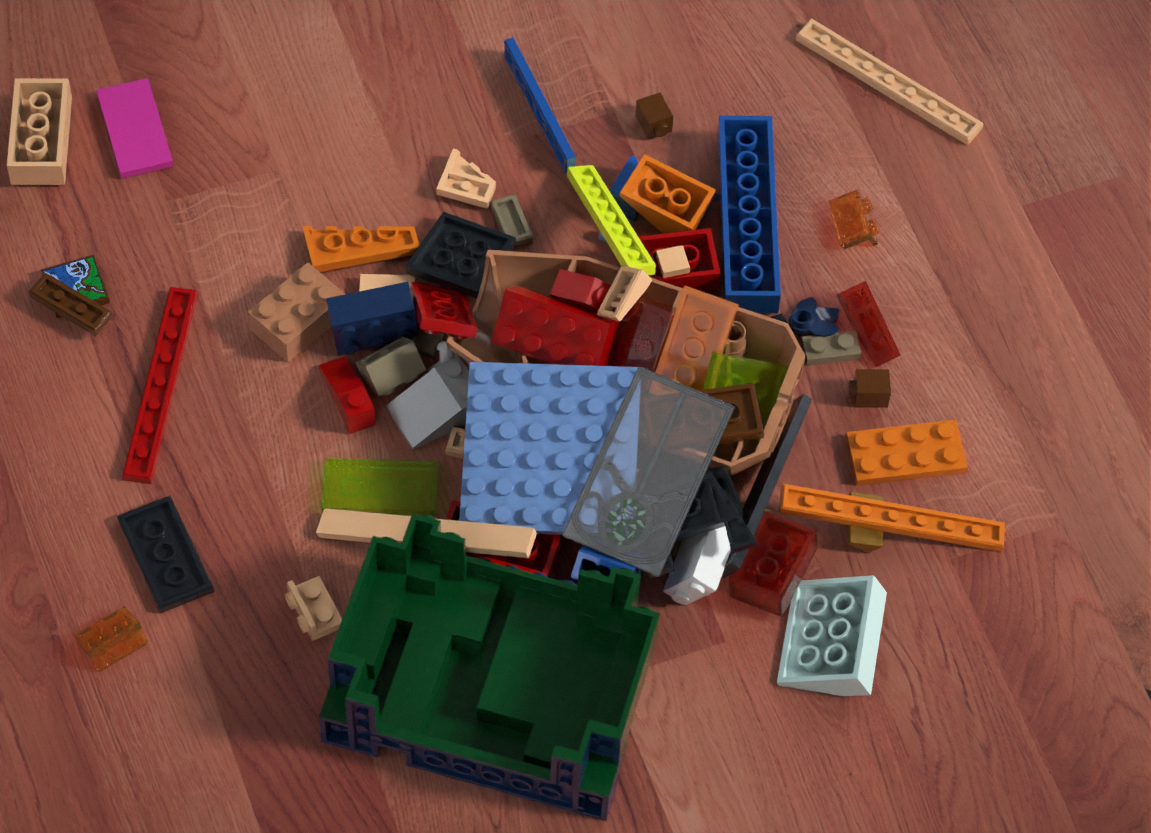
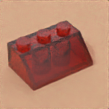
M641 295L623 319L619 321L607 366L641 367V369L655 374L676 308ZM642 376L641 391L646 392L649 390L653 380Z

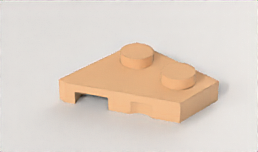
M453 149L436 188V193L443 197L488 209L496 189V181L487 174L482 173L480 168L473 162L469 164L460 156V152L457 149Z

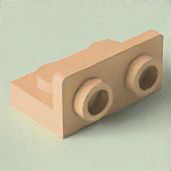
M320 576L296 586L293 580L287 582L288 593L285 594V599L290 609H296L299 614L297 622L303 633L308 632L311 640L314 641L339 629L342 618Z

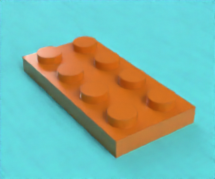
M684 286L655 375L693 391L711 389L739 304ZM652 381L649 394L655 396L681 393L655 381Z
M956 419L846 433V442L856 486L967 473L968 466Z

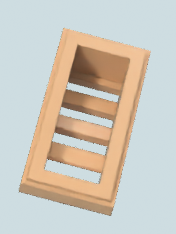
M621 266L597 315L602 318L621 321L648 288L652 278L642 269ZM613 307L617 308L615 312L611 311Z

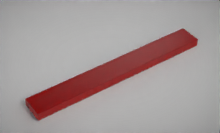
M177 287L169 288L122 475L125 481L152 483L198 296L197 290Z

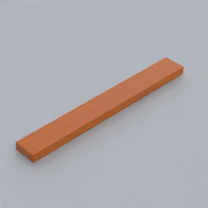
M783 484L781 487L779 513L999 552H1002L1004 548L1005 522Z

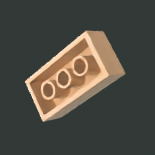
M15 78L7 169L11 185H65L72 104L69 79Z

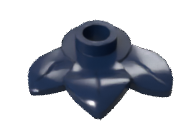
M813 297L804 299L797 304L796 310L790 316L789 326L796 333H811L821 337L834 335L839 331V327L834 324L838 319L839 309L818 307Z

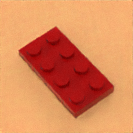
M411 282L410 292L420 329L433 335H438L440 332L448 333L457 339L476 337L478 327L465 294L445 287Z

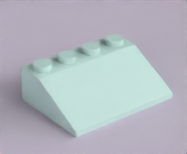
M874 575L794 581L777 678L779 686L838 696L871 695L887 592Z

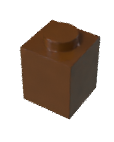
M661 92L636 100L635 116L648 140L655 137H663L672 132L673 114Z
M856 369L854 380H849V397H854L855 408H888L891 396L889 369Z

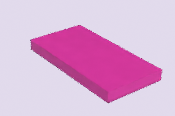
M148 78L96 90L121 179L173 167V160Z

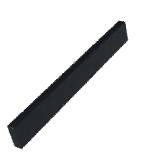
M802 394L793 401L779 441L770 457L763 461L743 507L745 513L743 521L753 535L756 533L810 406L811 398L805 394ZM748 549L733 553L731 550L721 576L722 578L741 568Z

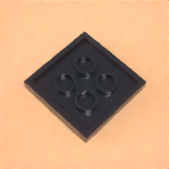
M443 212L406 264V273L477 299L483 279L487 251H512L516 245V237Z

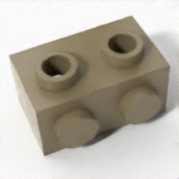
M401 337L356 362L368 391L378 396H386L396 390V386L403 382L409 383L419 377L418 374L426 370L413 340Z

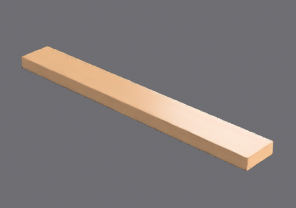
M812 18L796 35V41L964 144L969 145L982 130L984 123Z
M324 508L316 534L319 538L368 543L371 542L373 536L380 538L390 537L402 543L411 516ZM436 519L441 521V532H453L462 538H466V552L529 558L537 534L535 529L531 527Z

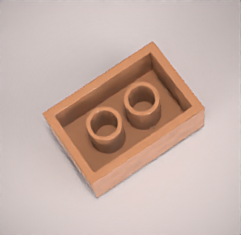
M306 263L248 311L250 330L284 360L289 362L331 327L326 298L345 295V293L311 264Z

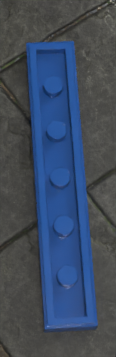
M514 37L506 39L504 42V57L557 160L567 175V167L575 166L576 156Z

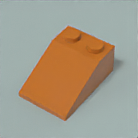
M644 154L619 196L660 232L672 233L698 230L712 207L716 190Z

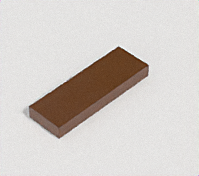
M47 273L29 291V296L94 336H97L113 317L111 311Z

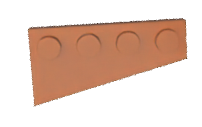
M303 226V234L311 265L319 272L410 256L420 246L414 226H379L377 230H368L364 226H353V230H337V226H326L325 229H312V226Z

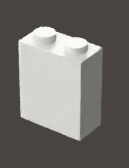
M726 527L682 539L673 563L675 571L670 572L663 590L675 602L688 605L717 590L731 552Z

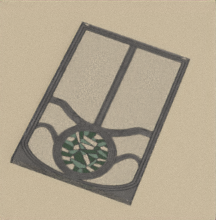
M639 366L562 536L648 572L653 576L660 577L735 406Z

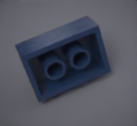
M408 282L326 298L337 355L344 353L353 354L359 350L369 348L377 349L401 337L412 340L413 337L418 336L415 309Z

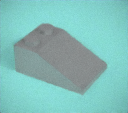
M459 356L434 367L386 405L388 413L412 450L450 433L452 427L460 428L466 425L469 370Z

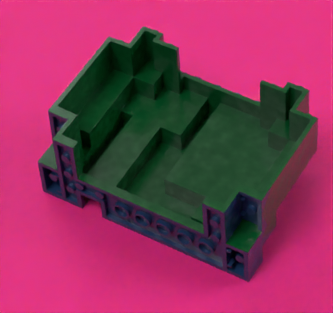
M412 513L402 543L390 537L380 538L373 536L328 657L330 687L319 715L321 742L377 758L381 747L406 753V766L607 821L616 793L617 777L627 748L628 733L657 643L660 613L646 606L637 607L641 575L631 569L612 567L609 577L604 576L598 571L580 569L577 586L569 580L559 581L551 579L543 573H529L513 565L503 566L493 563L487 558L466 556V538H462L453 532H441V521L436 520L430 515Z

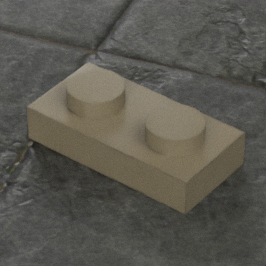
M856 330L838 332L825 337L816 335L802 337L801 344L805 354L806 366L861 359L862 353Z

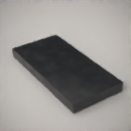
M171 496L117 516L120 527L160 614L214 593V587Z

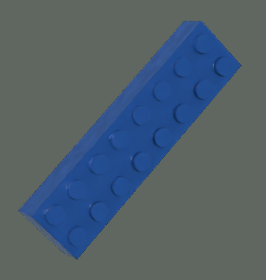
M719 116L717 151L723 299L739 304L738 307L755 313L778 314L781 288L772 116Z

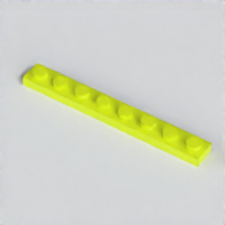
M593 165L567 167L569 181L620 265L642 269L647 275H655L656 264Z

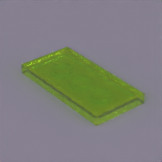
M325 458L322 512L324 508L393 515H412L413 513L436 516L438 461Z

